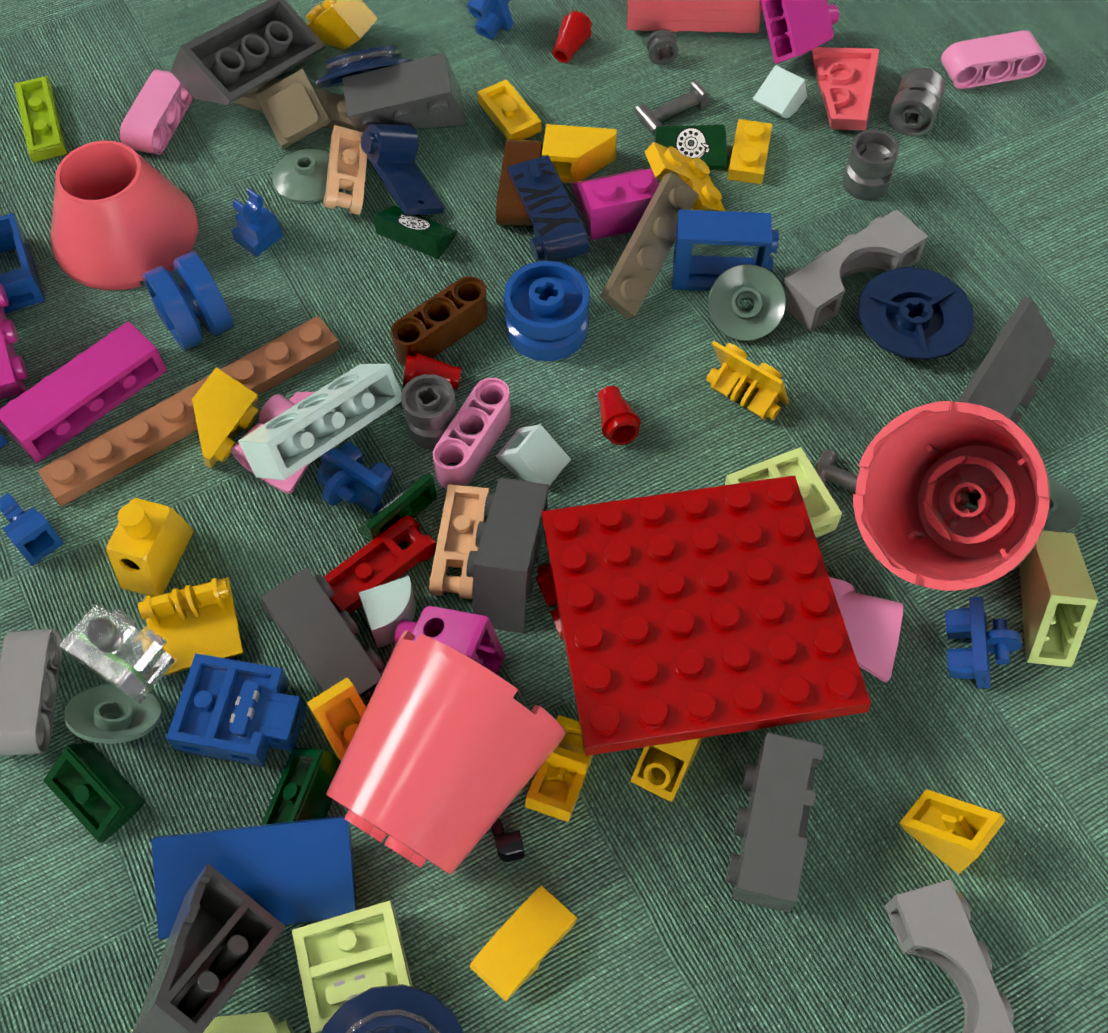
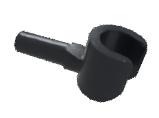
M498 818L491 826V832L495 838L499 859L503 862H510L525 858L520 830L505 833L503 824Z

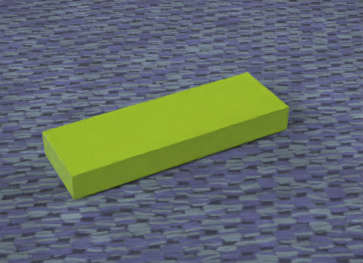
M48 76L15 83L14 87L27 150L32 162L68 154L52 84Z

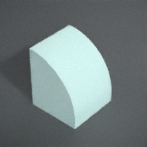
M775 65L753 97V102L783 118H789L799 109L807 97L805 79Z
M541 424L519 428L496 455L508 470L523 481L549 484V486L571 460Z
M409 576L359 592L377 648L394 642L397 625L402 619L413 621L416 603Z

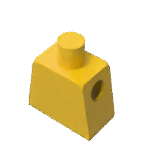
M133 498L129 504L119 510L117 515L119 523L107 544L106 552L122 589L146 596L152 595V597L162 595L194 530L173 508Z

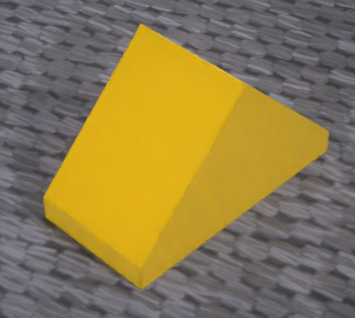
M926 789L899 824L908 834L960 874L979 857L1006 820L1000 813Z

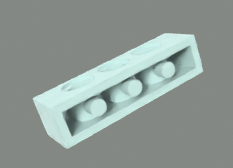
M359 364L238 440L256 478L285 480L399 404L402 392L390 364Z

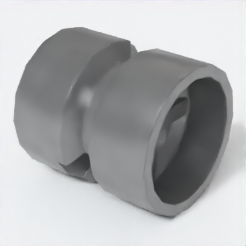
M923 67L914 68L902 77L889 113L890 124L895 130L908 136H920L927 133L933 127L946 89L945 81L941 75L932 69Z
M866 130L855 136L848 156L849 162L846 164L842 179L843 187L847 193L861 200L878 199L886 193L900 151L899 143L895 137L881 130Z
M424 374L413 378L405 385L402 390L401 402L410 439L417 446L425 449H434L457 414L455 394L451 384L445 378Z

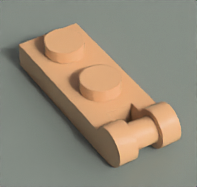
M334 125L331 135L323 207L335 209L338 206L348 209V213L360 215L364 199L367 154L363 152L361 147L363 132ZM339 189L351 191V195L339 192Z
M448 484L430 577V595L444 596L445 592L456 593L462 599L473 600V578L466 575L467 561L470 551L478 550L475 544L476 532L479 521L486 522L484 509L489 488ZM448 567L462 568L461 577L447 575Z

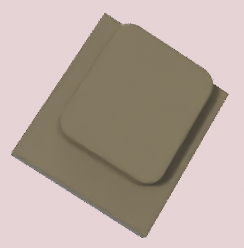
M303 68L255 95L283 149L331 122Z

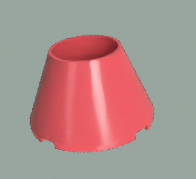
M116 141L91 142L71 151L59 164L55 177L50 244L54 258L64 273L71 279L87 287L101 290L133 289L141 287L140 281H143L142 274L158 266H163L169 272H172L174 270V259L192 250L198 235V218L191 200L178 186L129 146Z

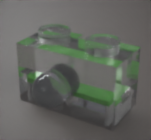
M96 603L59 645L84 667L111 683L139 704H141L175 662L163 649L167 641L147 626L140 632L134 628L137 622L119 608H115L110 613Z

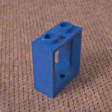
M678 210L673 254L672 289L710 291L716 279L723 272L742 264L758 265L772 272L773 255H770V253H777L779 232L777 229H772L771 213ZM693 244L755 246L753 258L692 255Z
M14 213L0 217V253L16 248L22 267L0 274V283L6 292L9 304L3 307L4 313L45 301L28 239Z

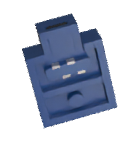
M195 653L166 740L175 751L264 767L269 748L292 751L296 747L306 708L299 696L286 694L289 680L283 668Z

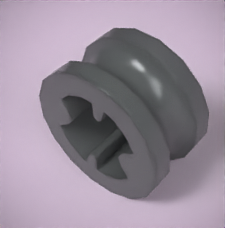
M670 30L655 31L647 39L646 46L649 51V58L654 64L666 65L676 59L679 49L676 37Z

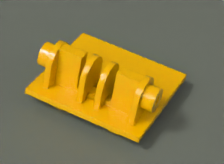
M713 341L712 346L721 364V368L719 370L713 368L709 372L706 381L711 384L710 388L727 398L731 394L730 400L736 402L749 384L750 387L744 394L740 406L743 408L747 407L750 412L763 420L767 418L772 421L775 420L781 410L777 403L779 401L785 405L789 403L784 382L781 380L782 374L766 363H761L760 366H757L746 359L748 355L734 344L727 343L724 347Z
M229 577L219 580L212 578L211 582L196 586L189 584L184 589L178 590V588H174L172 592L154 597L147 595L142 602H138L139 613L142 619H146L147 629L163 641L159 647L149 639L156 678L190 669L195 653L226 659L244 655Z

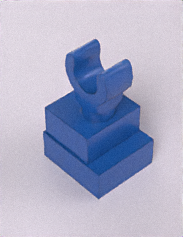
M249 188L247 190L249 198L246 204L243 205L237 199L233 200V207L239 213L235 216L238 226L231 230L234 241L257 257L281 239L283 234L277 217L262 206V197Z
M9 492L0 498V510L10 522L2 529L31 566L64 544L40 511L38 512L32 507L27 512H24Z

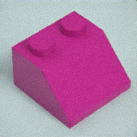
M637 169L572 183V190L591 240L635 231L659 186L652 169Z

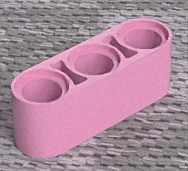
M1028 30L957 42L949 46L941 56V62L954 86L958 89L1027 78L1038 73L1044 67L1047 60L1032 32Z
M156 69L151 73L121 124V143L135 151L155 155L162 154L193 100V96L170 71Z
M493 377L481 380L474 387L433 450V460L437 481L443 488L447 489L448 484L467 486L511 418L509 387L501 379ZM469 433H478L476 435H468ZM450 463H460L456 466H447Z

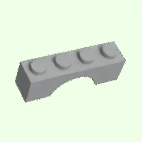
M897 209L883 218L881 216L877 217L856 235H848L837 247L829 252H821L813 262L802 269L797 268L791 271L783 281L786 297L785 309L811 332L838 314L845 292L841 281L843 278L857 272L867 271L881 274L888 270L911 267L919 262L928 235Z
M951 879L895 895L884 907L903 955L920 957L933 962L950 976L960 992L964 1005L965 1019L962 1033H1015L1012 1026L1014 1013L1006 995L1001 991L998 992L990 973L992 961L989 952L981 941L976 940L969 923L971 912L967 900L961 892H956Z

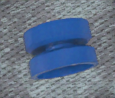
M194 251L174 259L173 267L180 283L179 285L169 270L163 266H158L142 274L156 312L183 351L203 343V333L197 318H199L205 329L215 336L234 328L232 317L216 283L200 257Z
M539 261L520 268L513 273L506 283L504 292L506 333L510 344L520 354L533 360L555 361L567 358L578 351L587 339L590 290L585 278L575 268L561 262Z

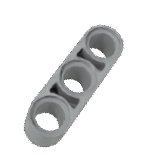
M55 628L7 632L4 638L0 659V756L44 754L49 748L63 650L61 635Z

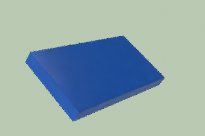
M345 816L156 836L152 838L158 939L169 938L186 893L207 863L284 925L322 921L358 910L350 822L344 819Z

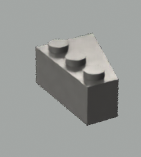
M445 53L342 78L348 118L359 132H365L370 124H411L415 129L467 125L461 88Z
M499 478L495 494H487L484 509V518H487L486 522L479 521L475 542L478 550L470 551L466 575L473 578V614L489 617L494 629L524 633L526 600L527 596H532L534 583L531 582L535 562L539 560L544 534L541 511L548 510L549 484Z
M306 567L260 596L265 615L270 622L274 621L285 637V643L292 652H295L305 667L307 674L321 693L347 677L356 688L360 697L376 688L381 678L379 672L384 670L385 667L376 652L371 647L364 650L354 636L360 631L350 614L346 610L339 613L334 607L330 598L335 596L321 573L314 577L309 568Z
M767 732L755 763H746L742 790L750 791L747 808L739 807L734 828V835L742 837L739 854L731 853L726 875V882L734 884L732 900L787 913L796 904L808 843L806 832L810 806L814 807L817 794V791H813L815 769L819 761L823 760L825 745Z
M207 863L184 897L132 1033H203L286 926Z

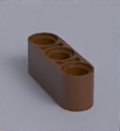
M506 140L496 202L497 225L533 228V224L507 172V167L542 157V141Z
M472 276L458 279L398 319L391 328L395 358L398 363L405 367L407 355L417 357V353L433 358L482 325L489 315L485 283L481 279Z

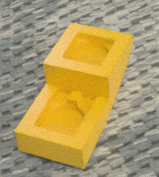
M558 715L556 720L563 727L566 734L561 743L538 769L526 796L525 807L569 823L593 755L585 756L579 721Z
M541 885L496 932L473 959L469 967L506 1002L538 969L542 959L573 928L578 918Z

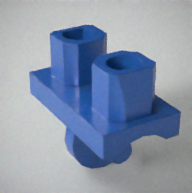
M470 0L467 4L468 11L473 17L478 18L474 25L476 32L493 40L500 28L510 31L514 24L508 7V3L511 0Z
M349 441L339 448L333 447L321 455L322 461L317 472L318 483L325 487L322 494L325 502L334 506L344 499L350 504L353 502L357 503L372 514L381 509L383 493L389 488L392 481L391 468L379 462L367 469L362 465L363 454L360 448Z
M983 596L969 597V608L945 611L948 639L972 638V648L947 649L948 671L950 678L975 679L977 689L991 688L989 652L995 653L997 664L1010 663L1009 653L1017 651L1022 647V636L1016 631L1008 630L1007 620L1002 618L993 620V630L987 632V617L984 611Z

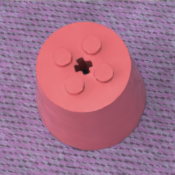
M940 401L911 409L893 419L874 437L859 463L860 470L856 491L853 494V506L862 538L878 561L892 573L912 584L931 589L957 591L991 583L1016 568L1027 557L1044 529L1050 503V486L1044 461L1029 436L1012 420L991 408L965 402ZM969 491L974 494L980 493L981 498L977 501L979 505L977 510L966 509L964 506L969 501L966 495Z
M404 631L391 654L326 795L349 810L344 817L345 820L381 843L388 835L389 837L384 845L410 862L422 868L427 860L452 875L557 748L566 733L560 723L541 706L535 705L530 711L516 701L514 696L519 689L486 667L426 635L420 634L414 642L413 640L416 636L409 631Z

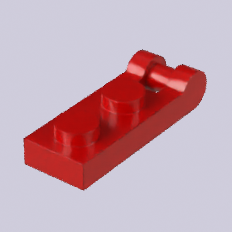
M412 516L403 517L324 576L335 596L330 598V601L340 613L346 610L351 615L362 606L359 592L395 581L417 563L430 559L435 554L437 542L430 535H423L421 533L419 523ZM408 542L410 546L402 550L398 544Z

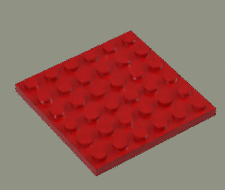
M795 475L541 511L585 756L866 713L869 711L871 701Z

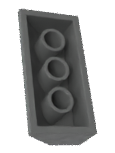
M267 0L180 46L171 73L195 99L229 105L321 52L326 45L286 0Z
M1024 296L957 402L982 405L1003 414L1016 424L1019 422L1022 414L1016 412L1017 408L1020 405L1027 409L1039 388L1033 384L1034 380L1037 378L1044 381L1055 362L1049 355L1056 344V340L1031 298Z

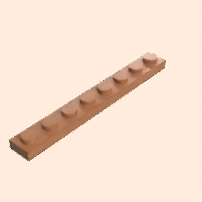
M316 316L220 370L260 395L340 350L337 338L321 318ZM209 376L37 470L60 507L198 430L192 398Z

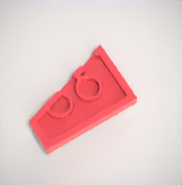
M816 47L812 49L811 60L830 128L835 130L866 131L879 61V49Z

